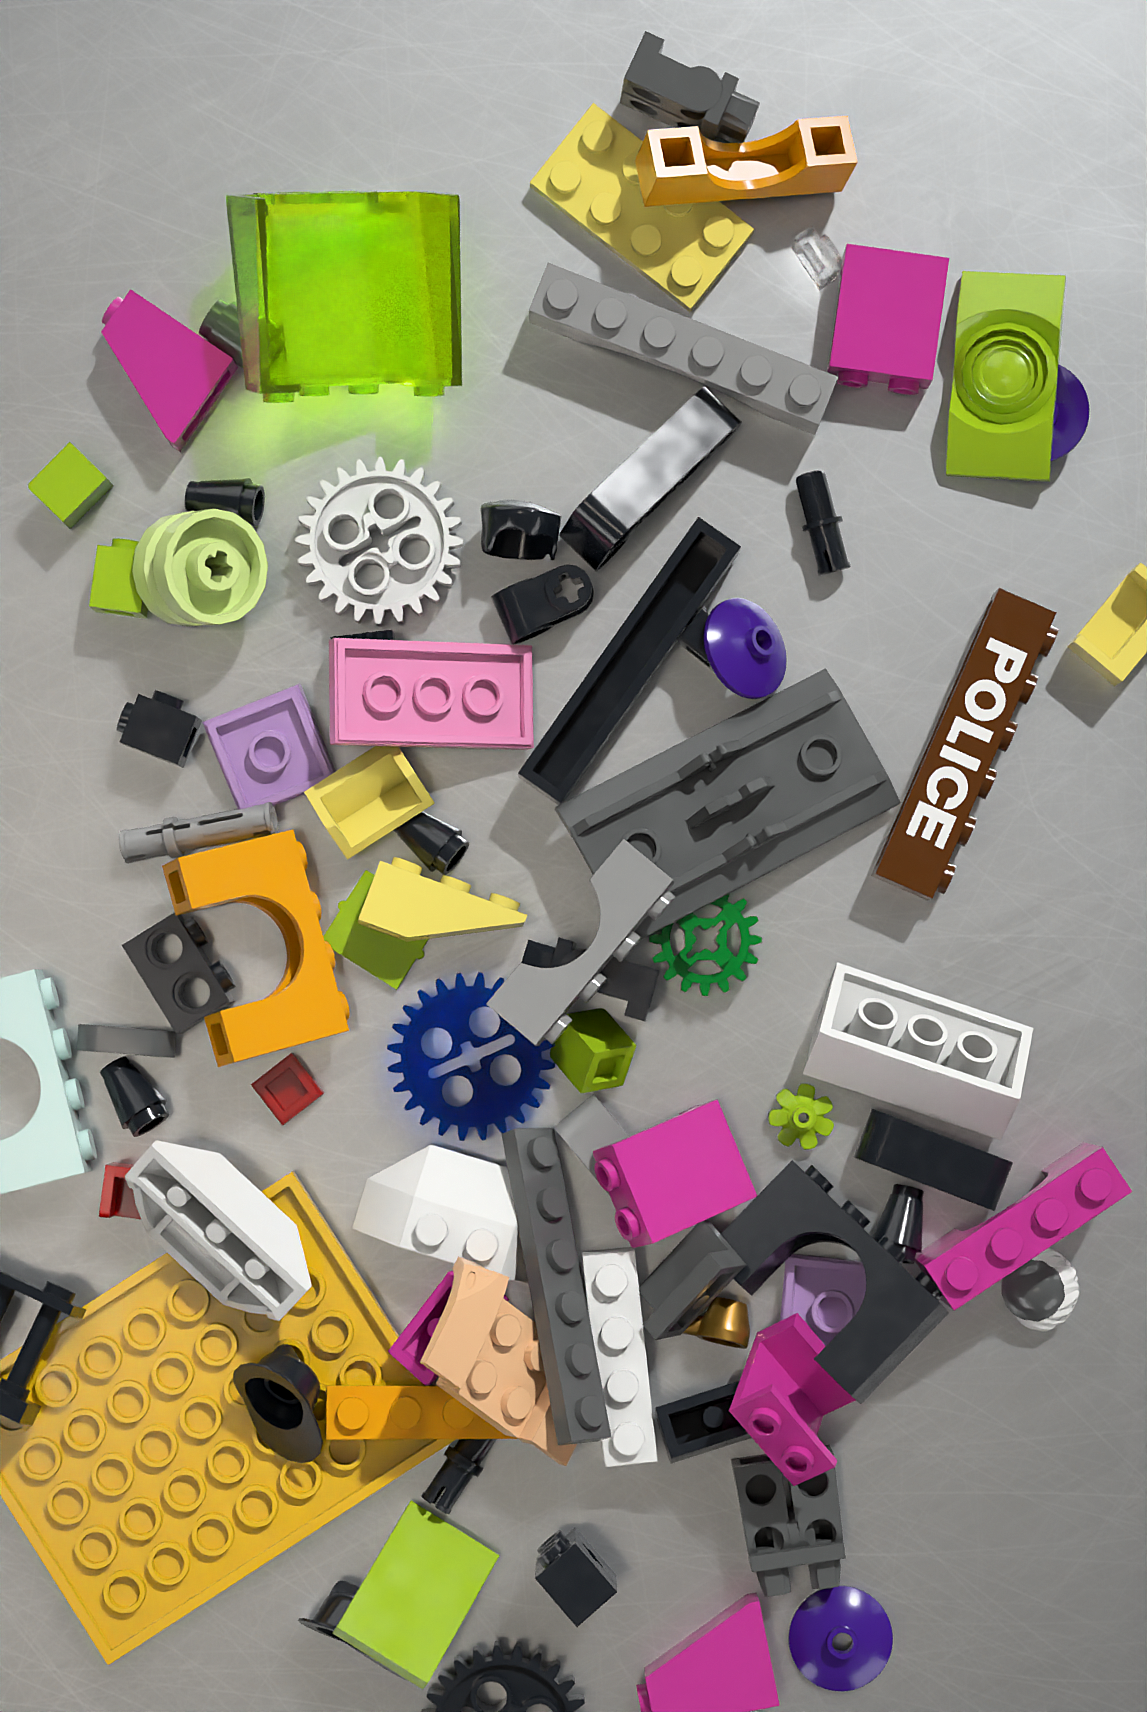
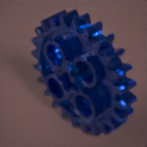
M478 972L473 986H467L462 973H457L455 988L450 990L440 978L436 979L438 995L432 998L422 989L417 991L423 1006L418 1010L412 1006L404 1005L402 1009L411 1019L409 1025L393 1024L392 1026L397 1033L404 1036L402 1043L387 1045L389 1051L401 1054L400 1062L387 1067L389 1072L403 1073L404 1080L398 1083L393 1090L394 1092L409 1090L412 1094V1097L404 1107L406 1111L414 1109L419 1105L425 1109L419 1123L422 1126L434 1117L439 1119L438 1135L443 1136L448 1131L451 1124L458 1126L460 1141L465 1140L470 1127H476L481 1140H486L488 1125L493 1123L503 1134L507 1132L505 1118L511 1115L521 1124L526 1121L524 1113L520 1108L524 1103L531 1107L539 1108L541 1104L532 1094L534 1088L549 1089L551 1086L546 1080L539 1077L540 1070L555 1068L556 1063L542 1058V1051L554 1047L555 1042L551 1044L548 1040H544L539 1046H536L500 1015L499 1029L491 1037H480L471 1029L470 1020L472 1014L478 1008L489 1007L486 1003L504 983V978L500 977L492 989L485 987L484 973ZM432 1028H442L451 1036V1050L442 1058L431 1057L424 1050L423 1038ZM506 1035H513L515 1038L512 1045L482 1057L479 1060L481 1069L473 1071L470 1065H464L436 1078L429 1076L431 1068L461 1056L464 1053L462 1044L470 1041L474 1048H479ZM500 1055H511L520 1063V1077L513 1084H500L492 1076L491 1065L494 1059ZM457 1075L468 1079L473 1088L470 1101L460 1106L448 1102L443 1092L446 1081L450 1077Z

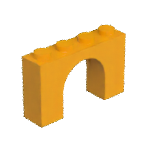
M293 829L179 857L162 866L176 916L226 903H245L257 907L270 916L279 927L285 941L287 951L285 972L280 983L269 996L263 1000L222 1010L204 1017L218 1067L349 1031L347 1024L350 1014L349 1005L343 992L338 991L333 973L336 964L335 955L329 942L324 941L319 923L322 914L321 905L315 892L310 891L305 873L308 865L307 855L301 842L296 841Z

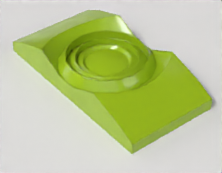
M962 271L956 321L953 384L949 407L947 476L1050 482L1066 275Z

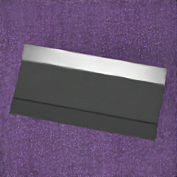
M825 668L556 806L555 811L576 843L592 875L595 874L620 842L625 839L674 880V885L669 889L675 896L671 904L656 921L647 916L634 931L642 940L896 807L901 802L889 776L842 692Z

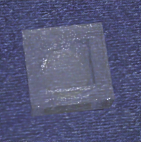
M813 226L795 236L792 250L820 291L837 279L840 271L837 263L841 261V256L832 240L826 234L819 237Z

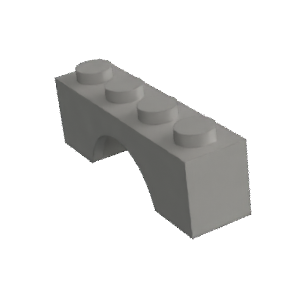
M625 839L620 842L590 878L599 901L600 923L597 934L589 948L574 961L559 967L539 968L520 963L486 1003L536 1046H539L544 1039L553 1044L562 1035L573 1020L566 1014L579 997L584 1002H589L607 980L600 973L613 957L622 962L641 939L634 931L647 916L656 921L675 898L669 891L675 883L674 880Z

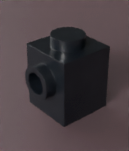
M155 690L152 699L138 694L134 704L130 702L125 704L116 730L123 733L120 739V743L184 768L202 720L195 715L181 710L184 703L183 700Z

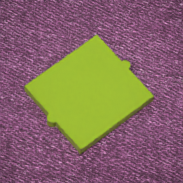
M365 870L347 900H342L338 903L340 911L323 938L324 941L329 942L334 951L397 990L416 959H422L425 956V952L422 949L429 939L406 942L358 924V918L375 876Z

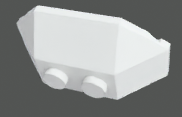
M156 1140L125 1175L129 1188L133 1189L135 1204L146 1233L223 1305L249 1313L267 1314L268 1318L280 1321L312 1287L297 1225L220 1153Z
M431 1144L367 1178L352 1229L397 1247L455 1264L459 1256L485 1269L508 1276L509 1280L528 1283L507 1167Z

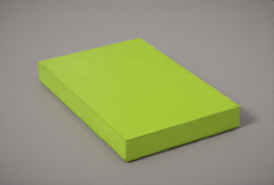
M411 1500L338 1622L333 1634L423 1690L434 1674L500 1555Z

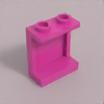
M846 244L842 256L839 296L830 359L827 366L828 373L838 376L837 384L847 387L865 388L868 385V381L888 384V391L904 395H917L919 388H929L933 381L949 258Z
M718 1099L679 1113L678 1116L593 1151L596 1161L594 1169L597 1180L601 1187L609 1192L616 1209V1226L622 1237L629 1241L632 1248L658 1242L757 1197Z

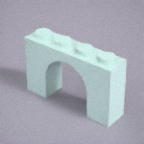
M34 969L0 978V1038L15 1043L30 1056L37 1068L41 1084L39 1104L31 1120L16 1134L0 1140V1194L92 1171L90 1160L97 1158L90 1129L82 1130L77 1111L84 1108L80 1084L77 1078L69 1079L65 1059L72 1057L68 1035L65 1028L57 1029L52 1009L59 1007L56 986L52 977L44 978L43 970Z

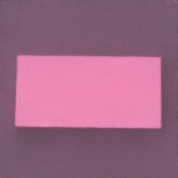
M333 638L329 640L330 745L534 748L532 645Z

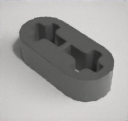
M78 1024L76 1050L175 1058L177 1034L175 1031Z

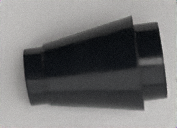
M250 478L190 481L185 492V509L187 512L219 509L237 514L252 526H258L261 521L265 503L264 488L262 485L253 484Z
M423 811L393 830L430 872L438 870L443 875H447L456 867L469 846V842L461 837L462 830Z
M126 1056L112 1061L100 1071L122 1129L129 1128L132 1135L138 1137L151 1131L168 1118L169 1113L164 1107L167 1100L130 1063Z
M894 1184L892 1194L889 1196L872 1237L879 1242L885 1235L908 1257L903 1264H914L916 1253H922V1200L924 1191L907 1185Z

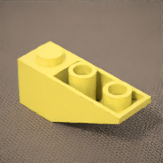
M393 857L391 864L383 861L379 862L358 918V924L409 942L523 927L527 914L518 912L520 903L495 893H491L489 900L480 898L469 893L471 885L446 875H442L440 882L420 875L423 869L421 866Z

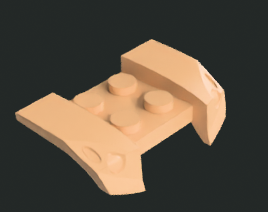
M458 1256L453 1266L454 1279L448 1302L420 1363L439 1376L436 1382L438 1387L504 1435L516 1437L523 1443L532 1444L558 1464L567 1466L577 1444L558 1445L536 1323L503 1298L509 1280L508 1276L485 1269L472 1261Z

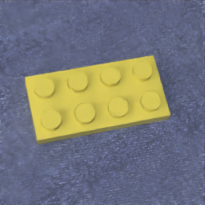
M593 103L532 178L530 188L690 313L753 235L754 228L719 201L644 207L635 162L643 141Z

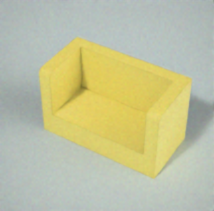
M1142 563L1136 565L1067 646L1113 686L1123 682L1147 653V567Z
M374 746L304 792L323 825L347 860L435 804L400 748L396 746Z

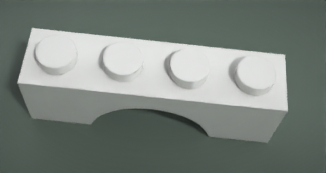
M623 1247L582 1252L589 1319L611 1432V1438L602 1440L605 1467L658 1462L635 1249Z

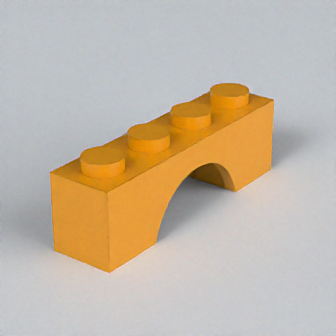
M848 116L798 119L786 129L772 136L743 143H722L710 140L701 134L698 126L647 130L635 159L644 207L842 192L858 163Z

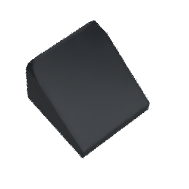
M703 607L680 635L679 644L713 671L704 646V628L708 612Z

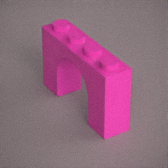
M1083 1142L1041 1170L1045 1179L1021 1199L971 1229L959 1231L954 1228L924 1248L922 1253H917L915 1262L942 1293L943 1296L940 1300L955 1311L1130 1194L1132 1190L1103 1147Z

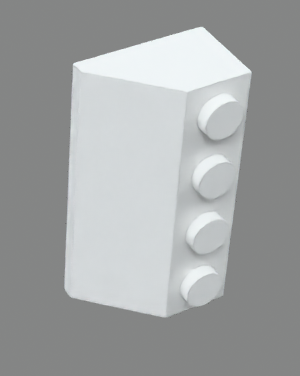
M837 962L811 1038L802 1074L1001 1140L1021 1098L1034 1028Z

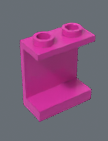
M798 1313L757 1332L729 1412L793 1486L836 1467L837 1459L821 1442L817 1434L824 1415L856 1401L814 1360L826 1346Z

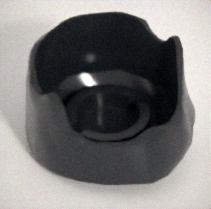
M500 500L481 505V547L485 554L501 558L540 560L549 554L550 560H555L562 518L558 512L532 502Z

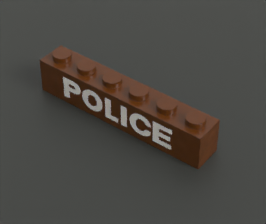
M998 588L993 593L873 869L872 877L927 901L933 899L936 891L945 894L956 869L955 865L948 863L955 846L959 844L965 847L977 821V818L969 815L977 796L986 799L996 778L997 771L990 768L997 749L1006 752L1016 732L1018 723L1010 720L1018 702L1026 705L1036 686L1038 676L1031 673L1038 655L1048 656L1057 637L1059 629L1051 626L1057 612L1001 588Z

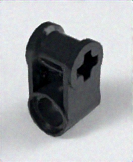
M567 564L535 578L510 585L492 595L491 599L509 640L514 645L532 639L550 630L555 625L582 614L593 602L594 590L589 576L583 569ZM569 578L574 585L581 583L584 585V587L577 590L579 599L572 603H569L565 596L556 597V594L562 591L561 582Z

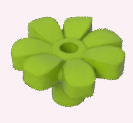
M800 1084L796 1096L789 1089L784 1088L776 1094V1101L781 1106V1109H772L768 1113L769 1124L782 1127L777 1135V1139L784 1146H791L798 1138L802 1149L809 1150L817 1146L816 1133L829 1136L833 1130V1121L824 1117L825 1114L832 1110V1102L827 1096L814 1099L815 1087L810 1084ZM801 1113L806 1114V1120L803 1122L799 1121Z

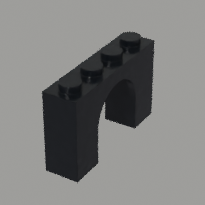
M792 1160L721 1233L724 1239L747 1264L733 1279L752 1296L788 1257L805 1246L830 1242L846 1246L855 1251L862 1261L866 1275V1291L862 1305L853 1319L830 1341L814 1360L857 1402L862 1404L949 1312L938 1301L943 1296L942 1293L923 1271L914 1278L901 1265L908 1257L889 1238L884 1235L877 1242L864 1230L870 1221L849 1200L840 1207L827 1194L834 1186L813 1165L804 1172Z

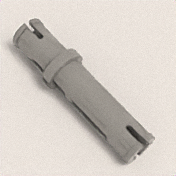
M267 802L253 807L208 814L191 819L164 818L162 824L120 831V851L123 859H125V863L169 855L172 859L183 857L186 851L276 834L278 833L277 815L275 808L272 807V802Z

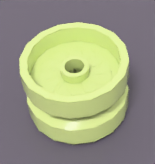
M206 509L164 516L147 528L135 548L132 572L138 595L148 610L166 623L186 627L220 625L239 620L256 606L266 586L268 562L264 544L251 524L233 512Z

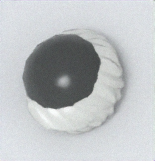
M1048 1248L1004 1277L1001 1283V1294L1007 1308L1025 1327L1038 1331H1048L1064 1323L1071 1315L1070 1313L1073 1311L1077 1298L1080 1295L1079 1278L1076 1276L1075 1267L1071 1266V1262L1067 1260L1066 1256H1063L1059 1251Z

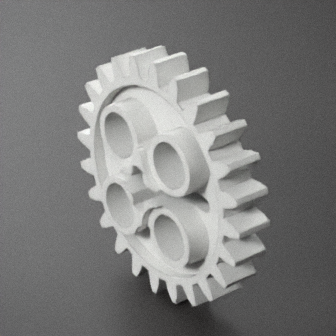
M378 457L374 471H367L363 461L358 459L356 461V475L351 477L343 468H336L340 483L333 486L328 481L322 479L319 483L326 494L323 500L308 496L306 499L312 509L316 511L314 516L302 515L298 518L300 524L310 529V534L295 537L297 545L310 548L309 553L298 558L299 565L315 567V570L305 579L307 584L312 586L324 583L325 586L318 596L319 600L324 603L336 596L338 600L335 612L339 616L350 606L354 607V619L358 624L363 621L367 611L373 612L377 626L383 625L386 612H393L397 622L403 624V609L409 606L419 617L422 616L423 609L420 600L426 597L438 604L440 598L434 589L437 583L446 587H452L453 585L452 579L444 572L445 568L461 567V560L451 555L450 550L463 547L464 540L449 533L462 525L460 517H445V513L454 505L452 497L437 501L436 496L441 490V483L437 480L424 487L422 483L425 471L421 467L411 477L405 476V462L401 459L396 464L393 472L387 471L383 457ZM390 494L400 497L404 501V509L399 516L393 519H384L376 513V505L383 496ZM418 517L421 519V523L415 528L405 530L391 537L388 540L390 549L387 552L381 553L375 547L358 556L347 566L339 564L340 559L346 555L356 553L370 546L373 543L371 538L373 532L379 530L383 536H388L412 518ZM351 520L359 526V533L356 539L346 545L334 542L331 539L333 526L339 521ZM420 539L429 545V554L423 562L409 564L402 559L401 550L409 540ZM375 564L384 570L382 583L377 588L371 590L359 587L356 583L358 571L365 565Z

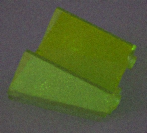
M359 190L261 192L226 195L246 390L263 394V402L288 403L295 401V392H298L299 396L330 395L329 386H348L349 394L379 393V384H400L413 387L414 396L422 397L444 396L445 386H462L460 198L458 194L431 191L377 192Z

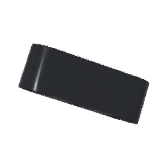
M872 1109L854 1158L993 1211L996 1210L1013 1162L875 1109Z

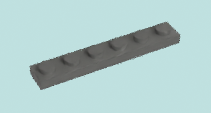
M554 1128L512 1129L501 1135L558 1445H568L611 1438L610 1426Z

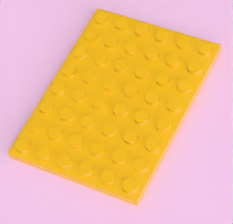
M294 1171L261 1191L297 1225L312 1287L280 1321L268 1318L267 1314L249 1313L223 1305L171 1255L165 1253L83 1306L82 1308L86 1309L83 1319L68 1316L55 1325L26 1387L30 1390L27 1400L41 1406L32 1426L19 1424L0 1415V1496L107 1665L113 1663L456 1440L325 1439L326 1385L424 1384L388 1352L398 1339V1333ZM282 1344L292 1346L299 1359L314 1371L320 1382V1393L313 1413L320 1428L323 1444L321 1453L312 1462L297 1463L287 1460L275 1453L262 1440L233 1382V1373L241 1364H257L265 1355L272 1353ZM22 1346L0 1360V1380L1 1378H8Z

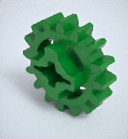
M729 893L709 904L722 909L714 918H698L694 913H691L676 921L677 926L684 932L683 949L675 957L670 945V934L674 923L663 928L661 934L649 936V942L661 945L662 952L657 953L652 958L653 963L666 961L669 965L663 976L666 981L679 975L683 978L680 991L687 992L692 983H698L701 996H708L711 983H717L719 989L725 993L729 991L728 977L732 975L741 982L747 978L740 967L743 962L757 964L758 958L749 953L748 950L750 945L762 943V937L749 934V927L755 925L759 920L757 916L743 917L741 911L747 904L744 898L735 904H731L728 902ZM720 921L723 922V926L717 931L718 934L713 940L717 946L715 952L712 953L710 950L704 949L699 953L695 952L690 958H687V954L693 949L692 945L697 940L696 936L692 933L693 930L698 926L701 930L705 931L710 927L714 928ZM735 923L740 935V945L736 957L727 948V931ZM696 961H712L722 971L711 975H700L690 972L688 969Z

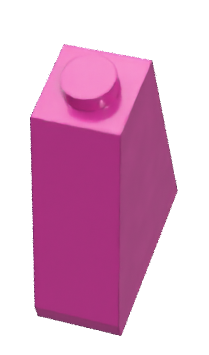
M130 289L124 299L117 297L109 305L102 318V323L105 324V327L101 332L165 438L173 448L181 452L238 367L232 357Z
M757 1592L744 1595L644 1667L646 1683L636 1685L641 1712H750L780 1706Z

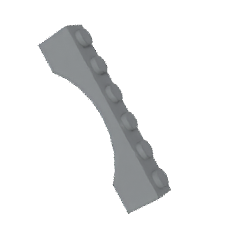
M547 263L529 308V322L577 342L620 352L674 371L718 390L752 407L767 417L813 435L817 432L838 376L551 263Z

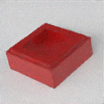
M293 1052L251 1084L282 1126L324 1094L323 1090Z

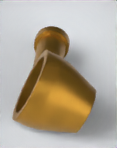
M716 1297L704 1316H698L683 1333L697 1336L708 1342L747 1349L750 1338L747 1304L732 1299Z

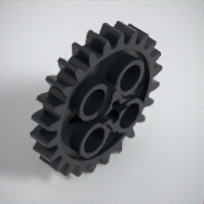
M495 1641L492 1656L486 1657L480 1647L476 1645L473 1647V1663L468 1664L459 1655L454 1657V1666L457 1672L455 1676L440 1670L438 1680L445 1688L444 1691L429 1688L426 1695L428 1700L435 1704L437 1708L422 1709L421 1712H462V1708L466 1706L474 1709L476 1712H526L529 1707L535 1704L546 1705L552 1712H574L585 1704L584 1694L568 1695V1692L575 1684V1677L570 1675L560 1680L557 1679L556 1676L560 1669V1661L558 1659L546 1667L540 1665L542 1660L541 1648H537L531 1657L527 1659L523 1657L521 1642H516L511 1655H504L500 1641ZM486 1682H496L503 1686L507 1696L499 1704L489 1705L480 1700L477 1690Z

